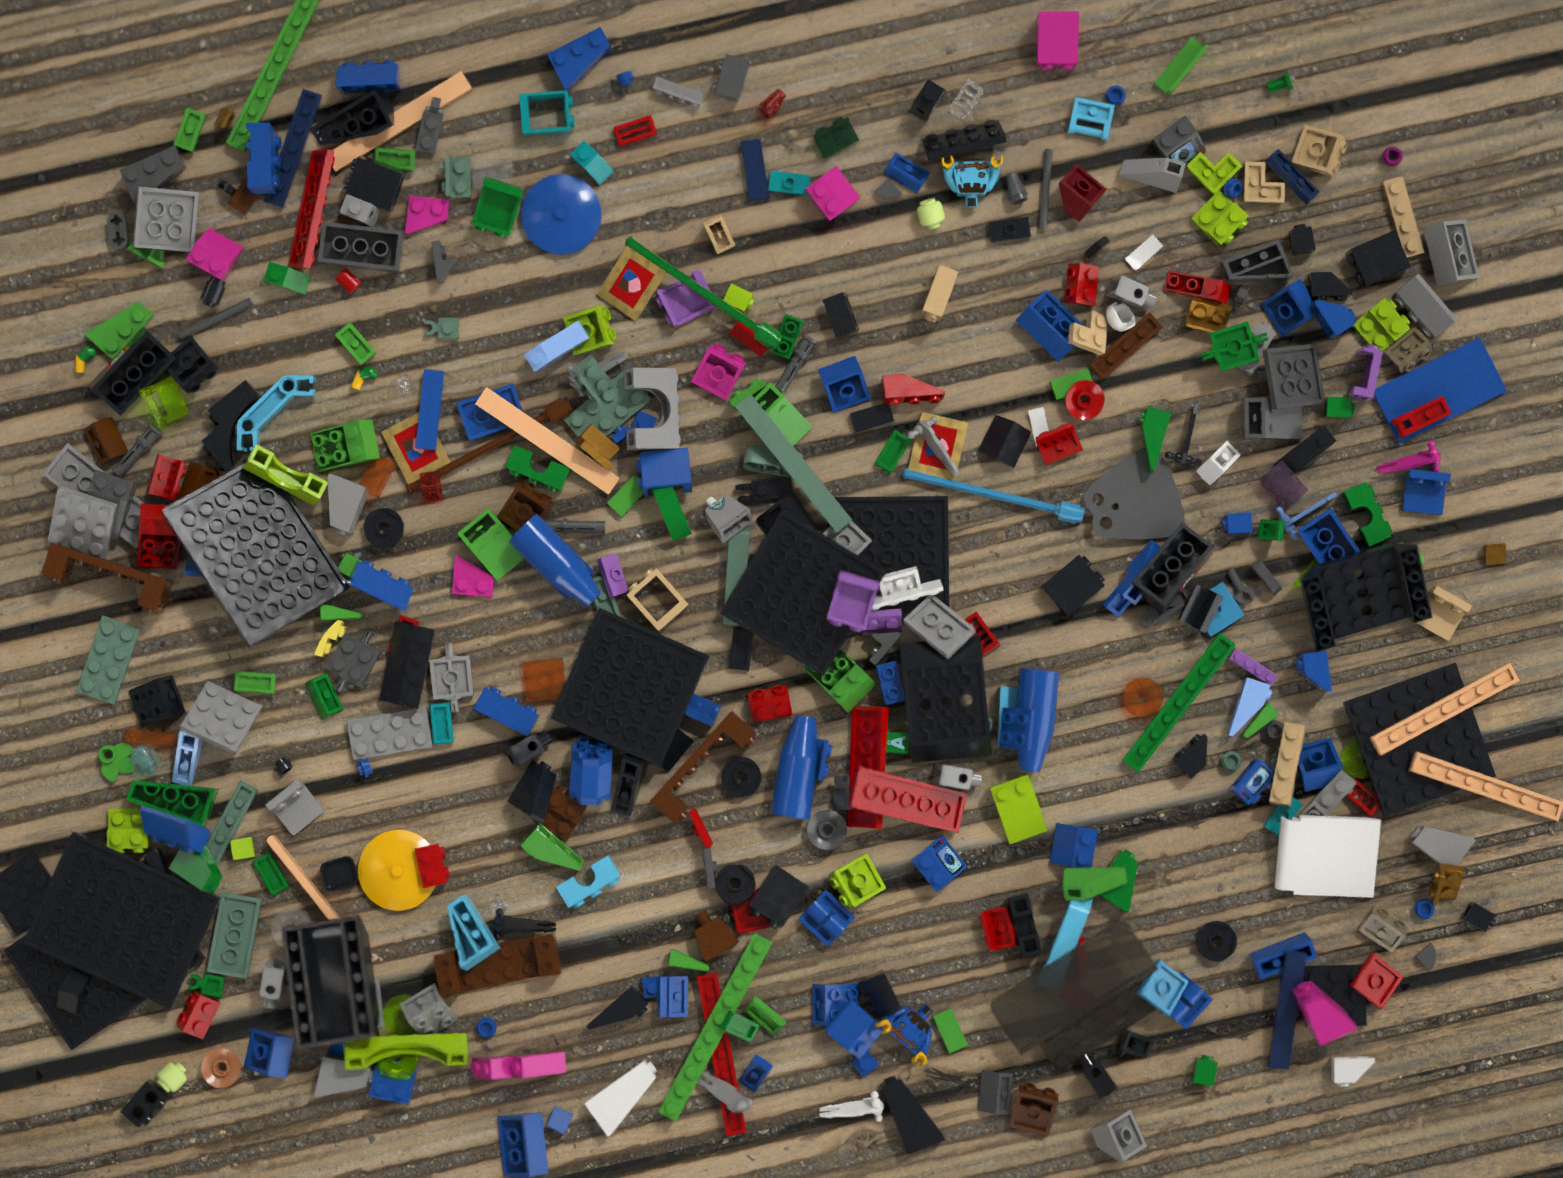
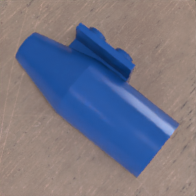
M538 514L533 516L509 540V543L566 600L571 597L587 607L601 594L591 577L595 571Z
M1020 668L1016 708L1003 707L999 748L1017 750L1019 770L1040 772L1054 734L1060 672Z
M796 715L779 754L771 814L810 820L816 780L823 781V777H827L829 765H825L826 757L831 756L832 745H828L829 740L818 739L816 718Z

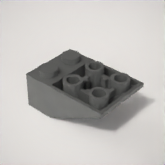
M1243 398L1241 400L1242 440L1303 439L1302 407L1272 410L1270 398Z

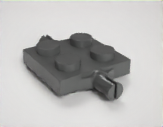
M366 628L361 639L354 638L346 633L344 634L326 669L335 673L340 678L334 688L335 690L342 692L346 682L353 683L361 688L363 687L381 654L380 651L372 648L368 643L374 632Z

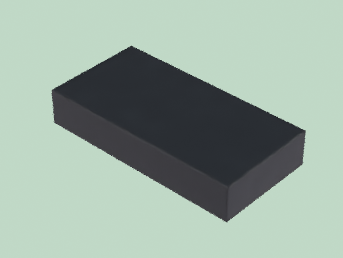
M879 404L850 413L856 433L894 422L889 404Z
M733 628L729 669L749 671L753 633L750 631Z

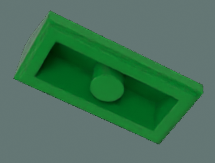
M327 673L305 683L321 719L343 710Z

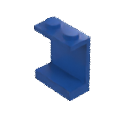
M688 447L640 452V460H637V470L642 473V477L638 478L639 490L644 492V497H648V489L683 485L684 493L692 492Z

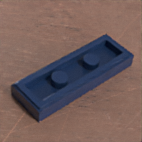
M761 139L741 141L750 201L769 199Z
M1279 149L1265 160L1268 166L1305 204H1308L1319 193L1316 187Z

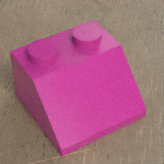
M837 166L804 189L828 222L860 198Z
M208 228L196 241L186 260L225 282L244 247Z

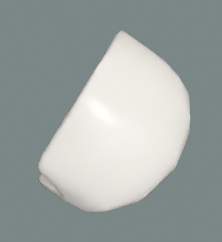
M1114 302L1106 309L1108 324L1114 330L1120 332L1135 326L1136 320L1131 309L1124 302L1119 304Z

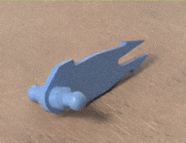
M1332 493L1291 519L1283 512L1282 507H1277L1275 512L1279 515L1280 521H1285L1284 529L1286 532L1291 534L1293 540H1297L1299 534L1296 533L1293 522L1336 497L1337 493Z

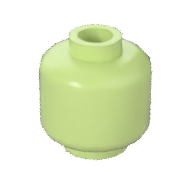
M935 198L921 201L920 206L917 207L918 218L922 226H928L929 229L941 226L940 222L945 219V214L940 201H935Z
M168 1062L157 1073L158 1080L156 1082L167 1093L169 1091L176 1092L187 1081V1077L184 1074L187 1070L179 1062L176 1065Z

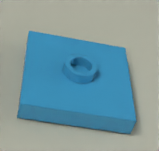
M1224 582L1210 589L1223 596L1207 630L1210 637L1245 616Z
M1156 959L1137 994L1164 1015L1170 1016L1189 981L1163 961Z

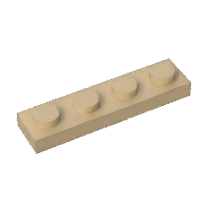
M1403 176L1383 181L1382 184L1396 234L1406 257L1410 258L1424 254Z

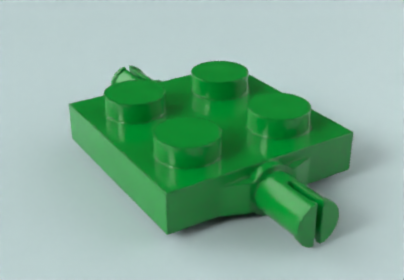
M1248 321L1209 333L1212 350L1200 353L1202 361L1214 357L1220 372L1259 361L1257 344L1268 341V337H1265L1267 333L1255 336L1250 329Z

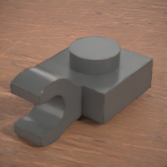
M849 775L834 776V783L838 790H833V810H854V808L848 807L851 790H849Z

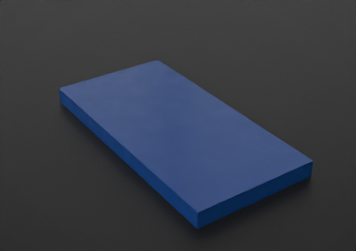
M1479 337L1376 388L1374 398L1397 444H1400L1507 390ZM1441 396L1444 397L1452 414L1399 438L1397 434L1399 431L1391 420ZM1408 419L1403 421L1406 429L1411 427Z

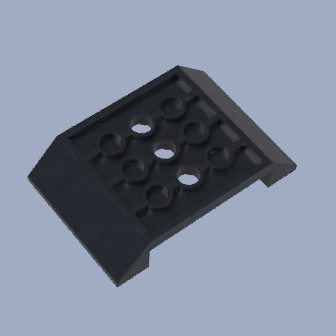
M1389 543L1314 565L1300 578L1316 652L1335 647L1334 639L1409 617L1413 623L1433 618L1417 544ZM1362 570L1360 577H1353L1354 571ZM1366 588V592L1363 595H1357L1358 589ZM1363 606H1370V610L1367 613H1361Z
M980 635L972 636L948 659L926 641L900 643L912 763L992 755ZM967 694L972 697L971 704L963 705L960 699L963 695ZM943 697L951 698L952 704L949 707H943L940 704V700ZM929 699L932 702V706L929 709H923L920 706L921 700Z

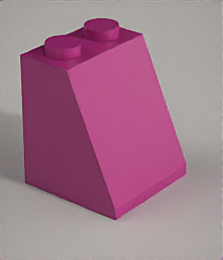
M1079 11L1038 12L1036 18V67H1041V70H1053V67H1061V70H1072L1073 67L1077 66Z
M1312 981L1300 983L1292 989L1307 1027L1320 1046L1357 1030L1355 1023L1346 1011Z

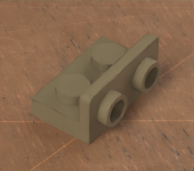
M1414 326L1386 349L1384 353L1398 367L1399 372L1404 375L1406 372L1412 371L1419 361L1429 357L1433 349L1431 342Z
M1376 905L1372 907L1371 913L1359 927L1360 932L1391 953L1405 938L1408 929L1402 920L1393 918L1387 910Z

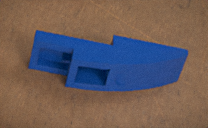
M1152 539L1126 568L1129 574L1103 603L1108 610L1118 617L1131 603L1136 605L1142 598V595L1132 582L1161 548Z

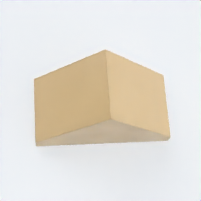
M721 214L703 223L704 229L717 254L735 246Z

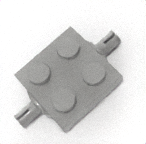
M452 643L444 644L445 656L440 659L429 660L433 700H450L451 712H458V699L474 696L470 656L459 657L453 655Z

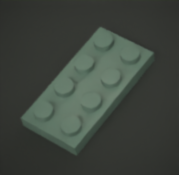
M623 371L612 380L614 384L599 395L602 402L598 403L595 398L592 400L588 399L564 420L578 437L590 424H593L608 437L652 400L644 390H625Z
M102 615L76 692L116 704L142 628Z
M221 892L207 972L248 979L262 904L261 898Z

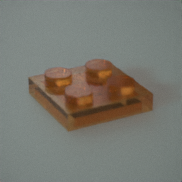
M563 658L523 662L526 701L559 699L566 684Z

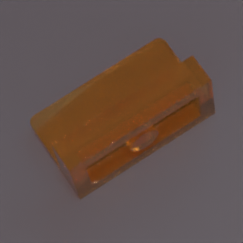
M379 454L380 459L370 461L359 483L370 488L369 494L380 498L397 462Z

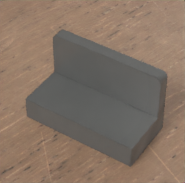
M982 1070L978 1104L979 1111L993 1114L1010 1113L1013 1073Z

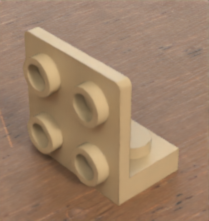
M1433 586L1428 594L1433 618L1416 622V624L1449 641L1464 613H1468L1472 605L1438 586Z

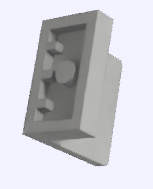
M300 779L293 782L266 804L269 811H274L292 835H296L324 812L323 807Z
M435 983L400 1003L408 1023L419 1035L435 1034L458 1020L457 1016L444 1002L443 997L440 996L439 988Z

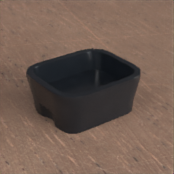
M349 856L327 861L320 867L324 886L329 891L352 886L359 879L355 862Z

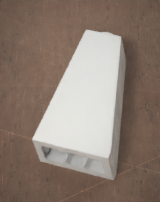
M643 1060L585 1102L586 1107L607 1136L614 1132L656 1078L655 1072L657 1070L651 1061L647 1063L646 1060Z

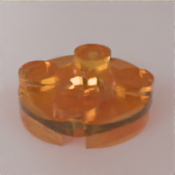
M1140 677L1131 680L1126 685L1122 695V702L1130 714L1136 717H1150L1162 705L1163 693L1155 681L1150 678ZM1142 692L1148 695L1146 703L1138 702V693Z

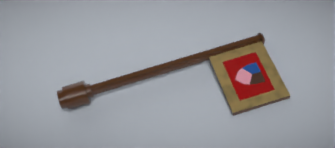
M567 397L559 398L545 405L543 414L533 419L540 424L546 421H552L554 424L570 416V413L574 410ZM419 412L381 432L407 481L406 490L410 494L520 436L519 433L511 430L451 462L438 436L436 451L416 449Z

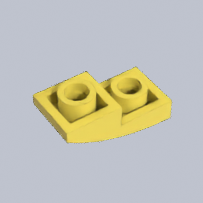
M337 620L326 631L314 655L325 657V654L330 653L332 647L330 639L338 641L339 637L343 638L346 630V626H343L344 621Z

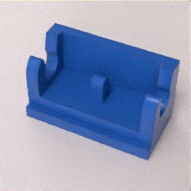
M693 694L685 715L713 726L721 705Z

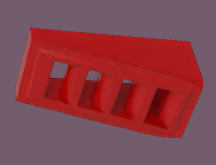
M977 611L964 619L969 624L976 620L979 621V623L973 626L975 631L980 627L984 628L973 636L980 635L982 637L986 633L989 635L981 640V647L989 641H993L984 649L982 647V655L984 657L1001 646Z
M1352 776L1351 778L1357 782V787L1351 794L1347 793L1345 797L1369 818H1373L1380 810L1376 795ZM1360 790H1362L1363 793L1356 800L1354 797ZM1368 795L1370 798L1364 805L1361 804L1362 800ZM1374 800L1376 804L1369 810L1368 806Z

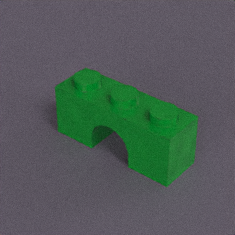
M514 445L505 466L509 470L508 474L518 478L520 475L527 477V482L534 485L542 483L546 485V490L556 493L557 490L562 492L570 474V468L551 461L547 470L536 472L531 466L534 454Z
M1364 482L1342 492V496L1349 511L1363 508L1369 514L1367 525L1358 529L1367 548L1392 537L1390 534L1392 529L1389 522L1384 521L1381 515L1384 512L1380 503H1376L1373 497L1375 495L1371 484L1368 485L1367 482Z

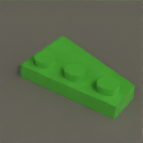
M137 302L84 335L109 357L114 359L155 315Z

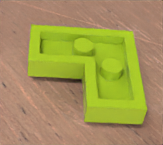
M1199 152L1185 167L1214 195L1242 165L1229 152L1215 165Z

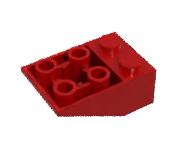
M140 504L136 567L177 569L180 541L161 513L162 509L169 505Z

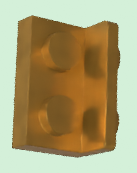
M1193 296L1185 326L1209 333L1224 329L1231 314L1232 306Z
M1439 864L1438 871H1434L1433 874L1434 884L1429 887V897H1432V905H1437L1439 898L1456 900L1464 875V866Z

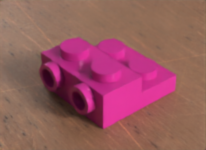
M716 343L714 346L711 344L691 382L727 401L746 362L743 361L744 358L737 353L731 355L726 352V348L723 345Z

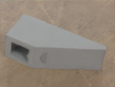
M1170 158L1129 159L1123 161L1119 176L1177 193L1186 163Z

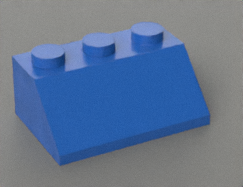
M391 60L383 61V64H375V62H363V65L343 63V66L337 67L336 87L341 94L367 93L374 89L401 91L400 66Z
M1047 289L1016 319L1020 326L1058 362L1074 347V345L1068 343L1070 324L1077 323L1084 326Z
M1331 508L1297 530L1319 564L1360 552Z
M365 559L362 562L357 560L346 582L405 611L413 588L409 586L410 582L401 577L398 580L392 578V573L383 568L380 571L374 569V564Z
M141 806L140 812L144 833L152 836V841L160 844L163 841H167L166 845L175 849L182 846V851L193 854L194 851L203 852L211 830L188 820Z
M542 1112L497 1116L504 1177H533L547 1174L548 1161Z

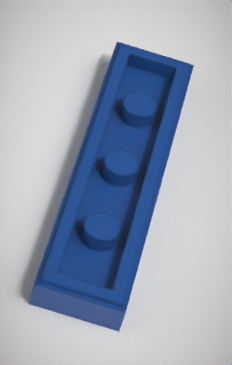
M424 369L416 449L436 451L444 371Z

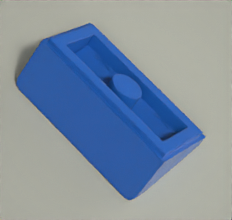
M895 153L888 163L884 174L913 192L918 193L930 172L900 154Z

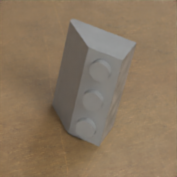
M1465 219L1444 221L1424 228V237L1428 245L1429 258L1432 262L1434 279L1437 286L1479 278Z
M1419 274L1393 294L1396 297L1394 299L1401 308L1405 307L1409 312L1407 314L1408 317L1422 327L1420 330L1427 338L1435 339L1458 320Z

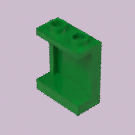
M486 176L471 224L475 225L474 229L486 232L488 229L494 231L495 236L505 238L506 235H511L525 188Z

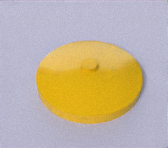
M391 830L372 839L364 848L358 864L359 881L367 897L378 906L394 911L408 910L423 903L432 894L436 886L423 888L415 848L429 846L430 843L422 836L407 830Z

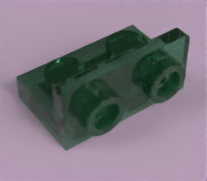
M843 117L837 118L832 122V126L828 128L823 126L815 131L813 140L824 160L859 141L849 117L845 119Z

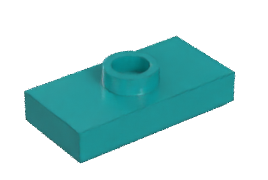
M771 171L768 191L808 196L804 189L810 185L811 175Z
M450 702L430 704L433 744L454 743Z
M1293 797L1291 807L1277 805L1264 827L1279 836L1281 817L1292 820V817L1296 816L1303 803Z

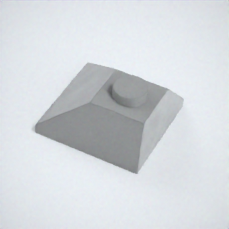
M1131 1109L1104 1120L1090 1129L1098 1148L1120 1162H1124L1147 1147Z

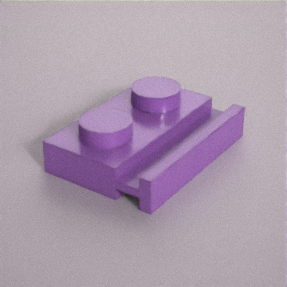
M901 609L871 611L866 630L862 629V635L902 632Z

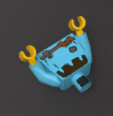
M994 153L991 155V161L954 162L952 155L949 161H944L943 157L941 161L944 165V180L951 191L957 193V196H966L967 208L978 207V196H985L986 192L991 191L998 181L1000 165L1003 163V155L1001 154V159L998 161L994 160Z

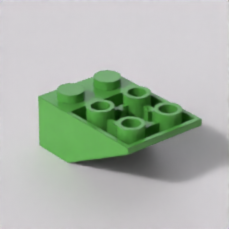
M771 382L755 397V400L792 446L812 428L808 421Z
M372 419L356 420L310 433L318 472L380 459Z
M487 508L457 533L497 581L525 559L509 543L513 536L490 508Z
M841 648L824 676L806 665L802 667L848 713L877 685Z

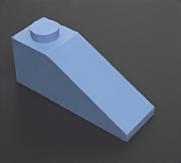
M577 321L524 354L534 372L542 371L589 339V336L580 322Z
M1251 678L1244 679L1227 731L1228 736H1234L1265 704V701H1269L1272 690H1269V684Z
M181 730L172 782L192 786L203 740Z

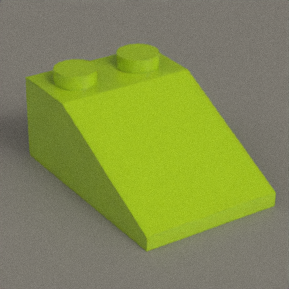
M1028 774L989 788L1009 844L1048 831Z

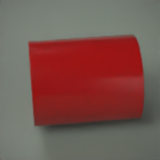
M347 268L343 269L335 278V281L350 294H353L362 284Z

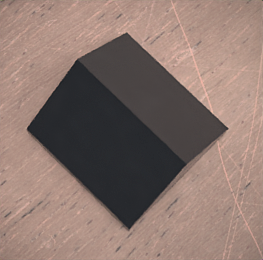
M995 415L978 451L1014 468L1029 439L1031 431L1015 421Z

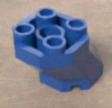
M584 736L579 737L577 742L573 743L570 776L571 799L577 798V803L581 805H599L602 799L610 800L613 762L612 745L596 738Z

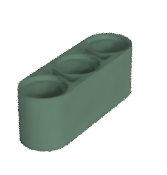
M758 445L746 447L743 467L746 470L792 478L768 447Z

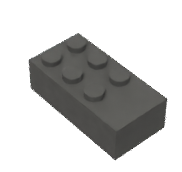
M322 221L318 262L321 265L399 274L404 233L399 230Z

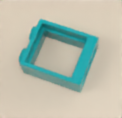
M567 90L519 94L522 134L524 137L572 133L571 128L575 127L574 115L570 116V108H573L572 95L569 96ZM563 99L566 127L531 129L529 102Z

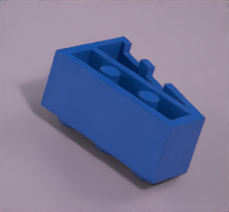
M599 27L547 55L564 89L569 92L611 50V47L602 28Z
M246 123V129L250 131V142H246V148L250 149V158L247 161V187L252 194H276V187H279L280 182L277 168H280L281 165L280 156H278L279 149L282 147L281 137L278 136L270 123Z

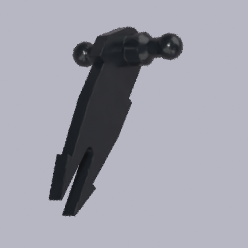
M1194 403L1182 453L1177 452L1174 454L1170 451L1165 453L1166 459H1173L1175 462L1180 463L1181 466H1184V464L1200 466L1202 464L1201 459H1195L1191 455H1187L1199 403Z
M501 908L496 909V916L491 923L495 932V940L501 939V932L503 930L521 933L556 931V928H554L556 923L512 918V916L507 915L502 916L503 910Z

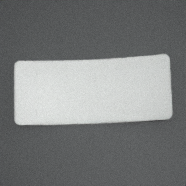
M1151 235L1125 260L1134 270H1137L1159 251L1163 245L1154 235Z
M1044 407L1028 411L1035 445V438L1040 433L1049 431Z

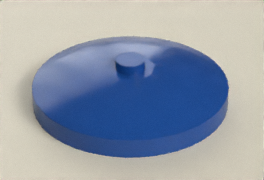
M564 174L552 175L537 182L526 194L521 209L522 225L529 239L541 250L555 255L573 254L588 246L597 235L602 218L601 206L593 189L583 180Z

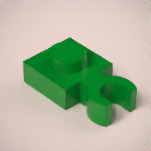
M205 973L204 979H202L198 974L190 975V978L197 980V984L188 985L189 989L202 988L201 994L222 997L226 977Z

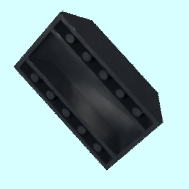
M353 915L281 928L297 1049L376 1037L380 1013L369 935L361 916Z

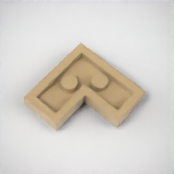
M1245 161L1243 203L1284 204L1285 183L1265 182V162Z
M1092 310L1087 313L1086 327L1077 323L1070 324L1068 343L1098 355L1104 354L1108 327L1106 315Z

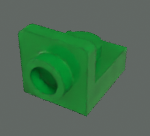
M1260 519L1258 539L1269 542H1282L1285 521Z

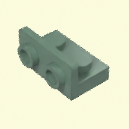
M445 156V161L442 162V174H445L446 181H442V193H446L448 199L472 198L471 158H450Z
M589 355L572 368L577 375L574 377L575 381L580 387L585 386L587 388L584 392L590 400L595 398L598 403L602 402L599 395L614 383L594 357Z

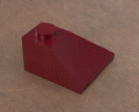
M1077 164L1059 182L1064 210L1079 222L1107 190V188Z

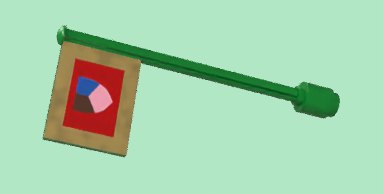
M633 236L626 239L625 250L596 294L637 321L662 280L669 273L751 329L755 334L754 339L767 348L775 350L784 338L780 335V331L766 322L763 324L756 323L634 240Z

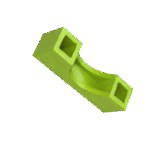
M257 444L252 449L243 466V469L313 506L320 500L328 484L327 481L312 473H301L286 467L277 460L274 453Z

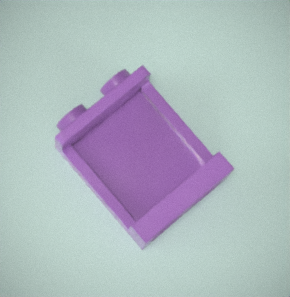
M700 269L689 275L690 278L710 291ZM680 281L661 290H656L658 296L655 299L660 308L664 306L667 312L664 316L668 324H673L674 328L717 307Z
M1366 344V347L1357 350L1356 355L1367 357L1362 387L1354 386L1349 389L1347 398L1365 402L1373 399L1383 352L1378 350V346Z
M840 571L827 615L830 623L836 626L846 624L850 626L849 629L861 632L862 629L866 630L880 582Z

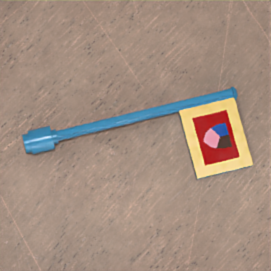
M922 412L920 421L929 420L933 416L937 417V423L931 425V428L958 468L968 423ZM916 435L909 467L903 471V478L905 480L908 478L1054 513V515L1058 516L1057 520L1076 524V522L1082 523L1085 508L1080 507L1079 504L1061 501V504L1057 503V505L955 481L956 475L953 476L945 468V465L933 453L922 435Z

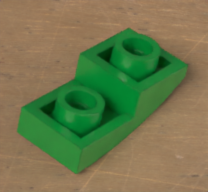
M785 314L779 329L780 335L784 338L775 350H771V353L790 359L804 320Z

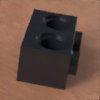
M149 1079L120 1112L138 1128L143 1124L147 1126L154 1118L151 1114L156 1109L160 1110L166 1104L165 1098L168 1094ZM149 1092H154L157 1095L156 1102H151L148 1099ZM136 1107L143 1109V1117L135 1115Z

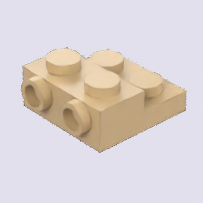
M1305 125L1292 163L1312 169L1313 172L1332 177L1333 173H1337L1340 168V161L1338 159L1340 153L1344 154L1346 151V139L1341 134Z

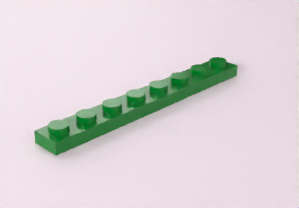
M1222 633L1216 636L1122 759L1123 762L1136 772H1140L1236 646L1235 643Z

